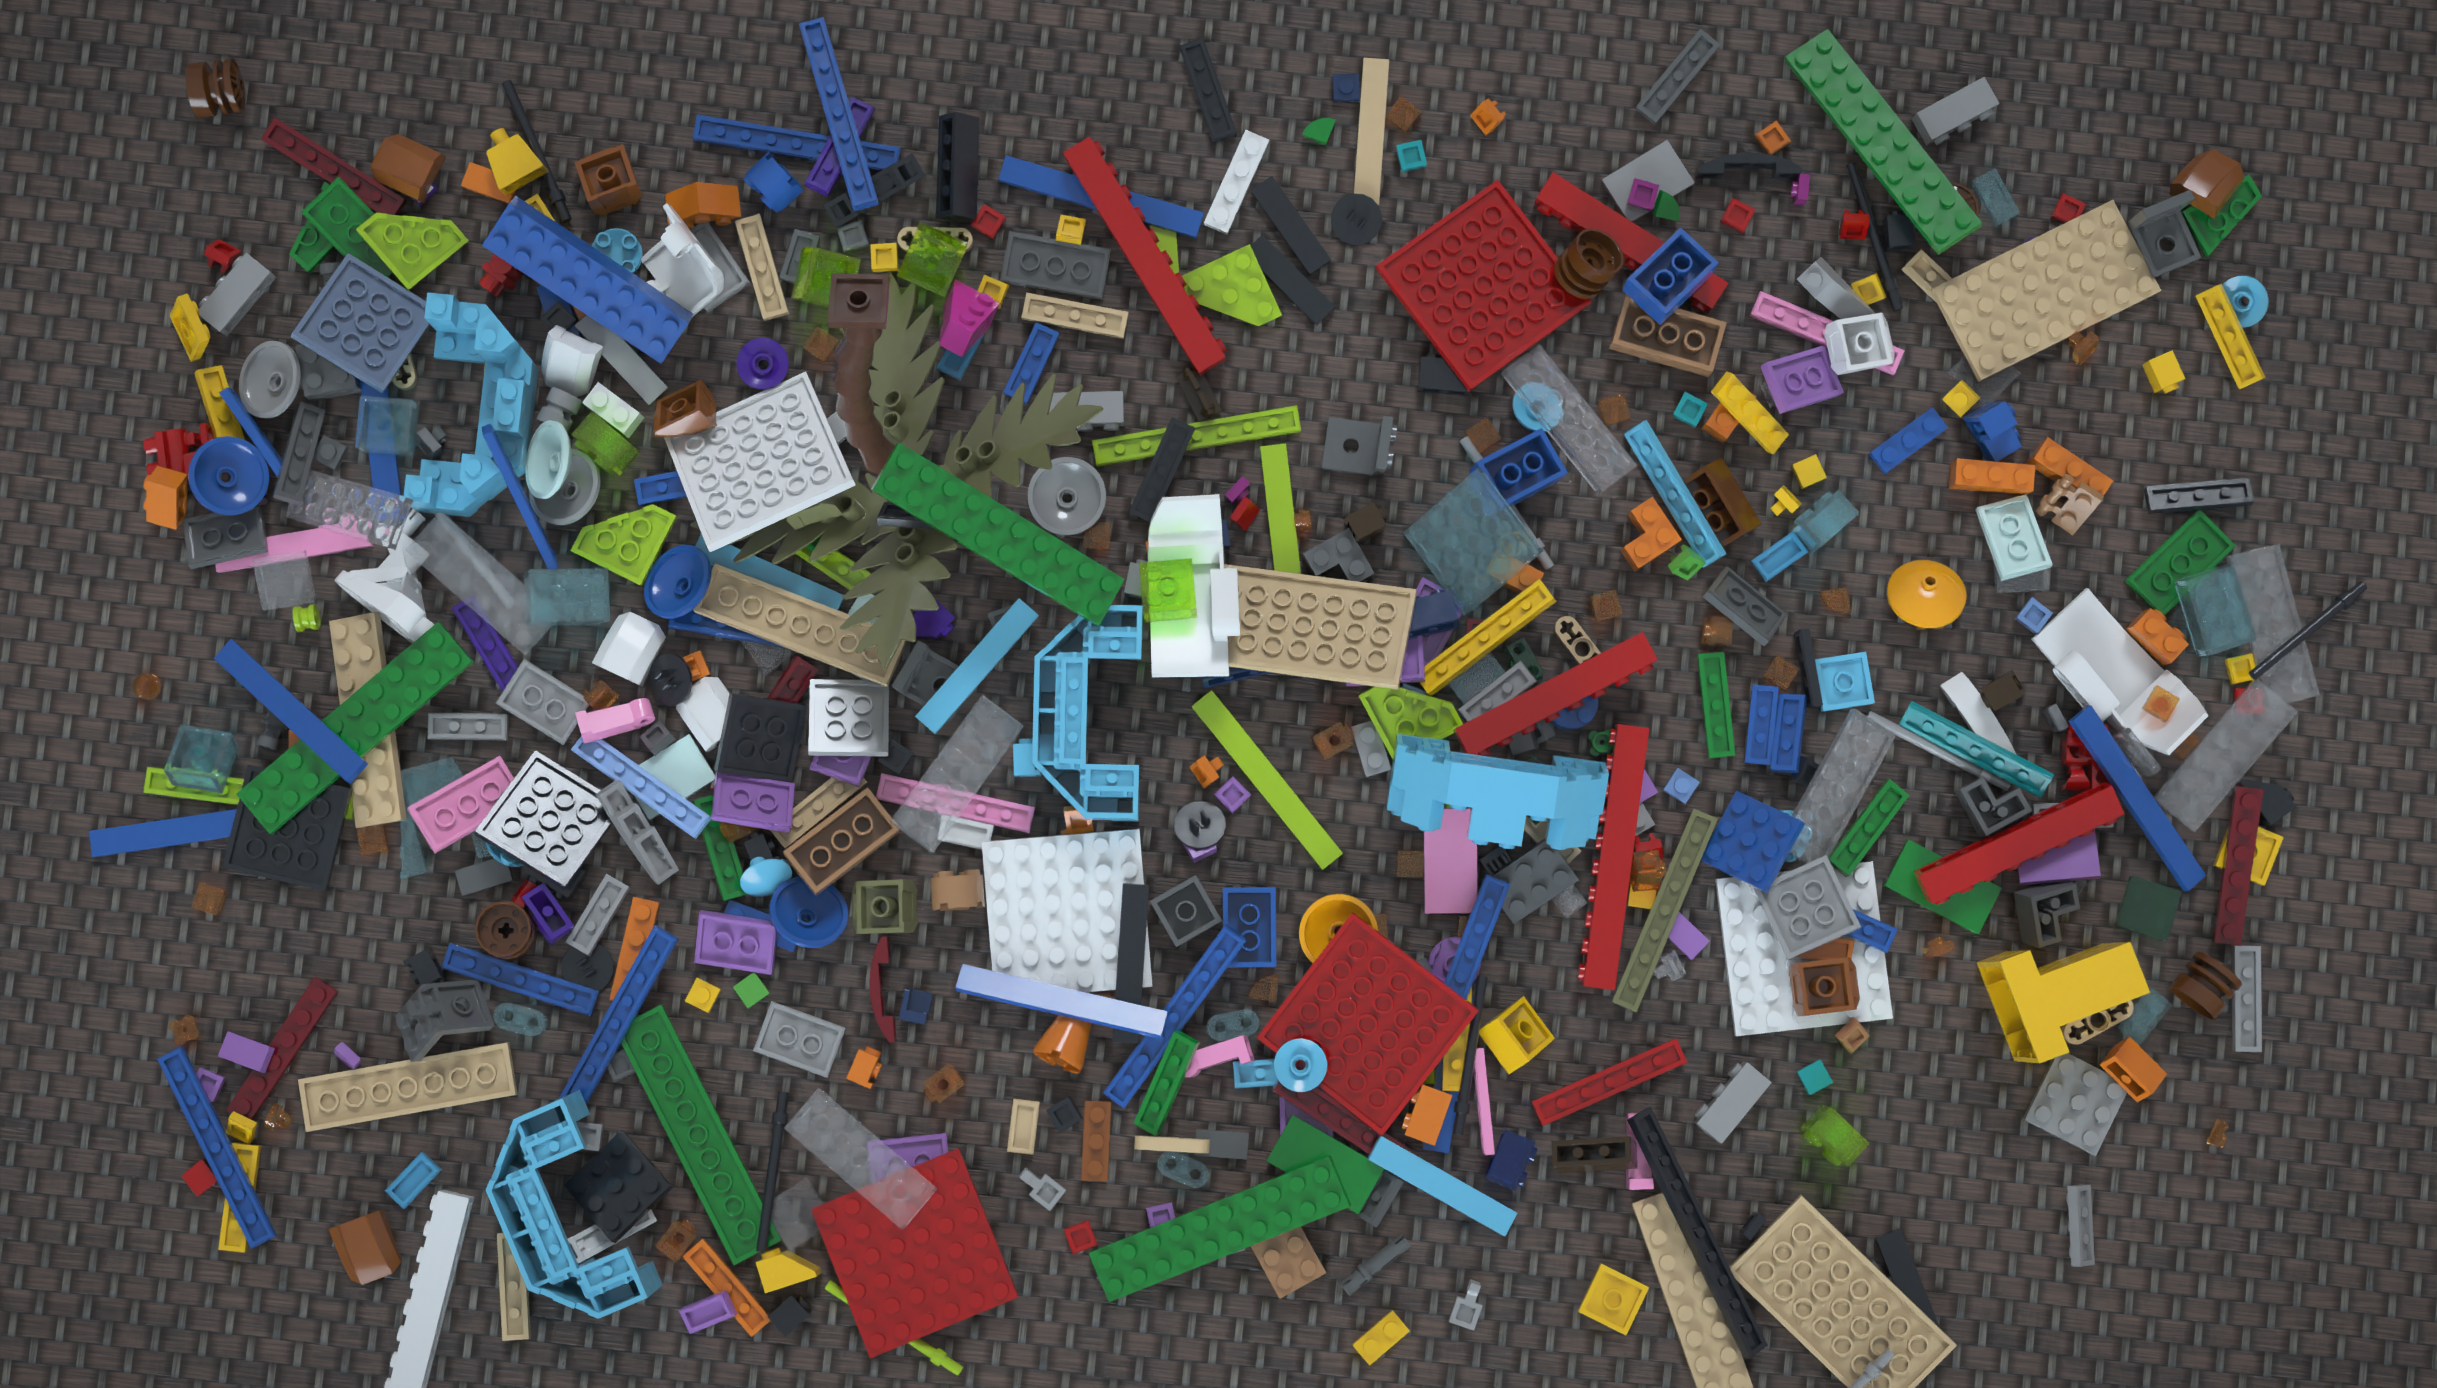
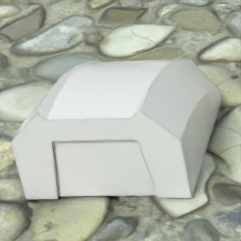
M1883 313L1839 319L1826 325L1824 338L1827 343L1831 368L1837 375L1894 364L1895 353L1888 323Z
M556 325L548 332L542 357L541 370L546 386L558 388L575 397L588 394L603 346L585 340Z
M632 612L621 614L607 633L592 663L643 687L651 665L656 660L666 636L660 626Z
M718 677L701 678L692 685L691 692L686 700L676 705V710L708 753L720 743L729 698V691Z

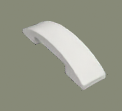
M1963 672L1940 685L1953 708L1956 707L1971 732L2016 754L1990 708L1986 707L1980 693Z
M652 1210L646 1213L616 1243L656 1222L657 1219ZM597 1224L568 1238L578 1264L616 1244L608 1239Z

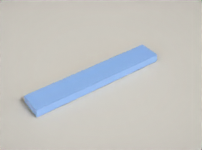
M581 736L571 750L613 781H621L627 791L696 839L711 820L708 814L604 740L600 739L584 744Z

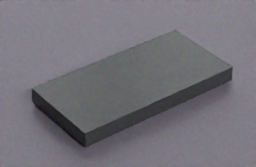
M1009 231L1000 281L1008 285L1102 301L1111 249L1086 244L1078 245L1056 241V239Z

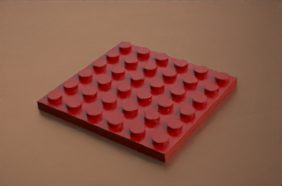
M1499 180L1486 187L1375 267L1469 392L1592 303L1590 299L1578 298L1568 293L1560 285L1554 271L1555 261L1558 257Z
M1352 912L1257 1036V1039L1276 1054L1281 1046L1293 1039H1308L1316 1043L1323 1050L1327 1060L1326 1075L1318 1086L1383 1136L1475 1017L1479 1009ZM1303 1060L1296 1061V1069L1303 1070L1305 1062Z
M960 1148L811 1209L870 1358L1019 1297Z

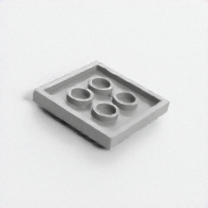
M810 679L809 756H888L889 685L886 687L871 680Z
M1827 855L1776 877L1768 893L1754 887L1756 895L1788 961L1861 928Z
M2066 1053L2051 1060L2023 1120L2096 1156L2127 1092L2108 1073Z

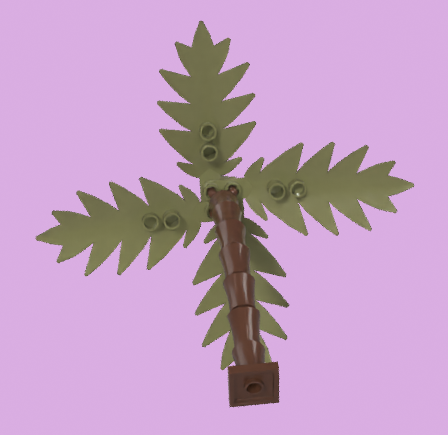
M887 271L886 274L831 273L828 328H840L844 335L835 350V359L838 362L833 378V386L838 392L836 411L840 419L845 422L847 441L858 449L865 468L879 475L896 443L900 442L923 456L934 436V432L930 430L922 437L937 405L945 381L944 378L941 377L919 395L918 393L922 389L941 348L939 345L940 341L915 360L914 358L925 337L935 307L931 304L908 328L915 303V281H912L901 295L899 286L891 271ZM872 365L876 370H869V367ZM1052 374L1022 420L1025 384L1021 383L1002 414L995 431L997 397L994 395L975 420L962 444V431L958 430L946 452L944 465L939 467L992 498L991 472L1005 483L1018 488L1021 485L1020 459L1037 468L1051 470L1053 466L1047 445L1067 446L1079 443L1081 438L1078 435L1077 429L1102 412L1103 407L1078 405L1083 385L1080 383L1069 391L1049 413L1057 378L1055 374ZM866 473L865 477L871 489L876 478ZM854 478L855 486L841 492L843 515L814 522L796 530L784 518L734 541L737 542L752 536L733 559L735 563H738L785 537L772 560L773 564H777L822 535L809 558L811 562H814L835 552L864 533L866 534L860 541L862 545L872 541L879 535L892 532L864 554L850 568L852 572L886 564L862 580L842 597L844 600L880 592L854 612L840 626L841 630H846L877 619L863 635L855 652L859 654L877 646L878 657L883 669L888 667L902 640L916 641V623L911 610L937 611L939 609L933 595L921 583L949 578L951 574L937 559L928 554L955 550L958 547L955 540L936 529L878 526L877 517L884 502L890 501L873 491L871 493ZM697 520L690 524L692 528L700 530Z

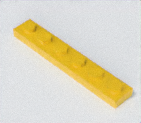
M1538 579L1425 666V682H1420L1425 691L1430 696H1433L1554 604L1556 600L1544 583Z

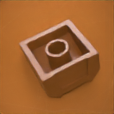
M396 134L384 138L370 167L375 181L424 204L428 196L427 193L440 167L443 166L446 157L429 147Z
M624 144L596 152L575 162L587 202L594 214L607 216L608 213L632 204L636 205L642 197Z
M2215 149L2200 153L2173 180L2170 185L2169 195L2174 197L2191 190L2195 199L2189 204L2215 219L2245 178L2241 163Z
M701 379L656 402L653 418V437L686 436L717 426L716 408L718 406L713 394Z
M1850 957L1790 964L1789 976L1793 1008L1797 1016L1857 1009L1860 1000L1856 966Z
M384 1209L329 1229L338 1255L351 1281L361 1285L391 1275L401 1263V1257Z

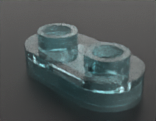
M513 1003L500 1004L493 1014L494 1022L498 1027L528 1036L540 1035L547 1027V1018L543 1012ZM507 1011L513 1014V1018L510 1021H507L504 1017ZM532 1018L538 1020V1026L535 1028L530 1025Z
M1248 1009L1217 1014L1208 1021L1207 1031L1210 1037L1218 1041L1233 1039L1242 1035L1249 1036L1257 1031L1259 1018L1255 1012ZM1245 1017L1251 1020V1025L1248 1028H1244L1241 1025V1020ZM1218 1022H1222L1225 1025V1030L1221 1033L1215 1030V1025Z
M1166 1151L1158 1160L1159 1171L1164 1176L1184 1185L1199 1188L1205 1185L1208 1180L1209 1172L1205 1164L1179 1152ZM1168 1159L1176 1161L1175 1168L1170 1169L1166 1166ZM1192 1170H1199L1201 1176L1198 1179H1193L1190 1176Z

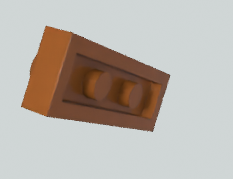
M1085 1100L1081 1181L1108 1182L1111 1102Z

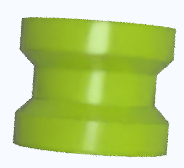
M310 604L307 608H302L301 606L293 607V622L297 632H304L308 628L313 630L320 629V613L316 604Z

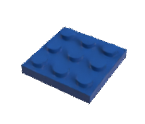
M1736 791L1708 841L1701 861L1768 893L1805 823Z

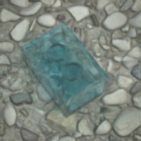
M2234 565L2219 566L2174 581L2196 656H2210L2257 640Z
M608 568L528 569L524 573L526 626L606 624L610 621Z

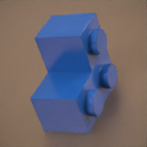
M2005 401L1988 402L1963 417L1986 461L1997 462L2022 447L2019 442L2021 439L2020 434L2013 427L2018 424L2014 418L2016 417V412Z

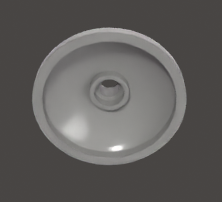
M267 341L258 345L248 355L240 373L239 394L241 401L250 414L269 419L280 415L291 405L298 393L301 381L300 364L294 350L285 343Z
M572 449V465L569 474L561 488L554 495L547 499H540L534 497L529 491L530 503L534 512L542 520L553 525H567L581 519L592 508L599 494L600 473L598 467L587 454Z
M1073 457L1051 460L1053 466L1051 470L1039 468L1030 481L1028 488L1030 511L1035 520L1052 533L1058 535L1082 533L1091 528L1103 513L1106 504L1104 482L1097 470L1081 459ZM1064 495H1071L1073 497L1070 503L1063 502Z

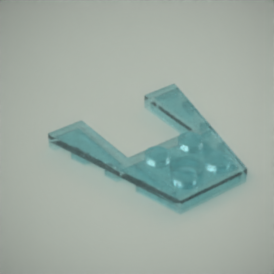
M454 757L401 770L407 820L400 821L401 879L428 873L417 825L407 808L464 776ZM475 831L472 832L471 835L477 858L481 859L492 856L487 849L486 842L475 836Z

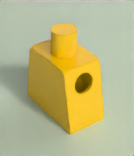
M504 128L497 129L490 134L496 146L487 150L486 153L498 188L505 196L549 172L519 134L509 138Z

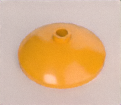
M1915 560L1903 564L1891 575L1887 586V599L1892 610L1907 623L1922 628H1938L1950 624L1960 616L1966 603V589L1958 574L1948 566L1931 560Z
M1331 894L1316 900L1309 906L1300 923L1299 939L1303 952L1312 963L1315 962L1336 934L1334 929L1337 926H1342L1352 912L1378 931L1375 916L1365 903L1350 895Z

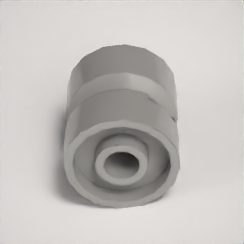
M551 387L546 398L548 405L541 408L536 420L540 423L548 420L557 421L563 425L568 433L573 423L571 416L577 415L583 401L565 391Z

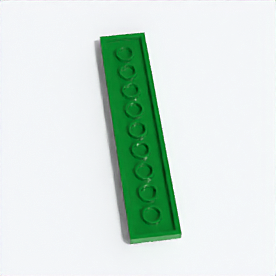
M1828 29L1785 56V62L1938 255L1982 226L1981 220Z
M900 442L894 446L871 488V491L1096 626L1101 624L1125 580Z
M437 622L324 718L322 722L363 758L473 664L474 661L442 623ZM300 739L236 795L267 832L274 834L335 782L340 775Z
M663 1004L636 1017L621 1044L733 1265H736L760 1252L756 1251L763 1201ZM772 1218L767 1248L782 1240Z
M1330 1155L1089 1252V1256L1108 1302H1111L1351 1206V1202Z

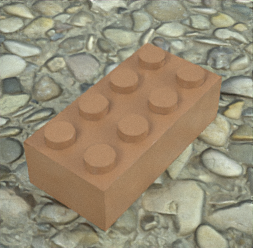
M1626 294L1621 303L1609 349L1709 377L1714 370L1727 322L1678 308L1659 325Z
M867 787L783 851V855L816 897L898 834L900 828Z
M1301 1226L1251 1246L1279 1299L1326 1273Z

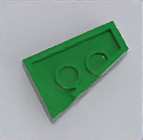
M2249 174L2244 176L2245 178L2215 219L2194 206L2181 212L2188 229L2205 257H2208L2214 251L2218 244L2262 197Z
M324 182L321 190H325L329 184ZM307 220L289 255L311 274L335 247Z

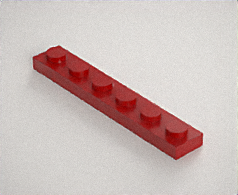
M1674 1038L1531 1101L1541 1125L1544 1126L1687 1063V1060L1677 1038Z

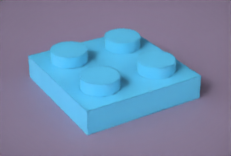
M1866 652L1815 659L1823 702L1821 712L1875 703Z

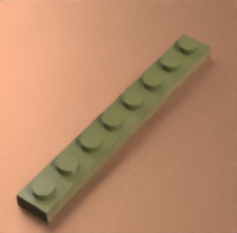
M1693 808L1612 1003L1635 1013L1637 1012L1718 818Z

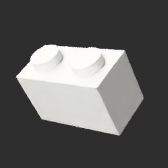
M597 382L582 402L588 409L627 438H630L644 419L638 411L599 382Z

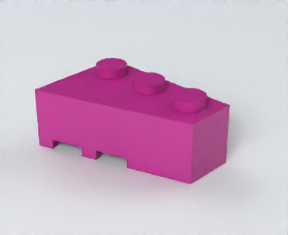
M954 279L943 306L945 309L942 316L943 325L941 327L939 345L963 357L989 329L1000 303L993 300L990 295L980 293Z

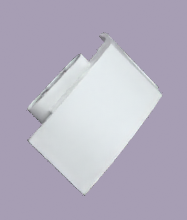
M1215 494L1162 497L1151 518L1148 529L1147 553L1152 677L1229 676L1228 636H1240L1237 568H1225L1220 496Z
M2089 588L2084 589L2031 639L2055 666L2053 668L2054 674L2082 708L2091 705L2102 722L2106 720L2119 733L2143 746L2170 755L2208 717L2206 710L2197 697L2190 692L2180 679L2167 669L2164 671L2105 609Z

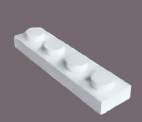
M1245 130L1207 214L1204 225L1228 235L1269 144V139Z

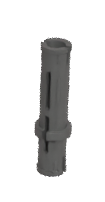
M1399 1234L1398 1237L1363 1265L1361 1263L1357 1265L1358 1269L1342 1282H1339V1284L1350 1297L1351 1294L1366 1282H1372L1373 1277L1412 1246L1402 1234Z

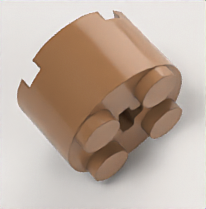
M964 870V872H959L957 876H954V871H941L933 874V878L930 879L932 911L985 907L983 875H980V870Z

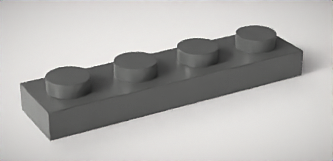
M1700 28L1639 102L1635 110L1655 125L1721 44Z
M301 401L297 405L273 498L297 506L301 503L326 410Z

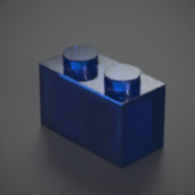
M1503 1129L1495 1149V1154L1492 1156L1484 1178L1516 1191L1517 1186L1522 1188L1527 1177V1172H1524L1527 1162L1532 1163L1537 1152V1148L1534 1147L1535 1141Z

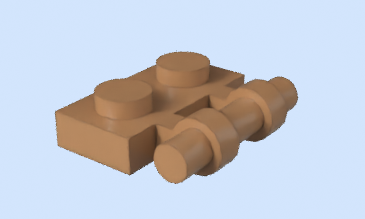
M2065 474L2062 479H2058L2054 483L2050 494L2045 495L2040 500V506L2036 509V512L2040 516H2045L2048 511L2054 512L2055 514L2051 521L2071 535H2074L2100 504L2104 496L2084 482H2081L2075 488L2071 485L2074 481L2073 477ZM2061 496L2068 497L2064 503L2058 501Z

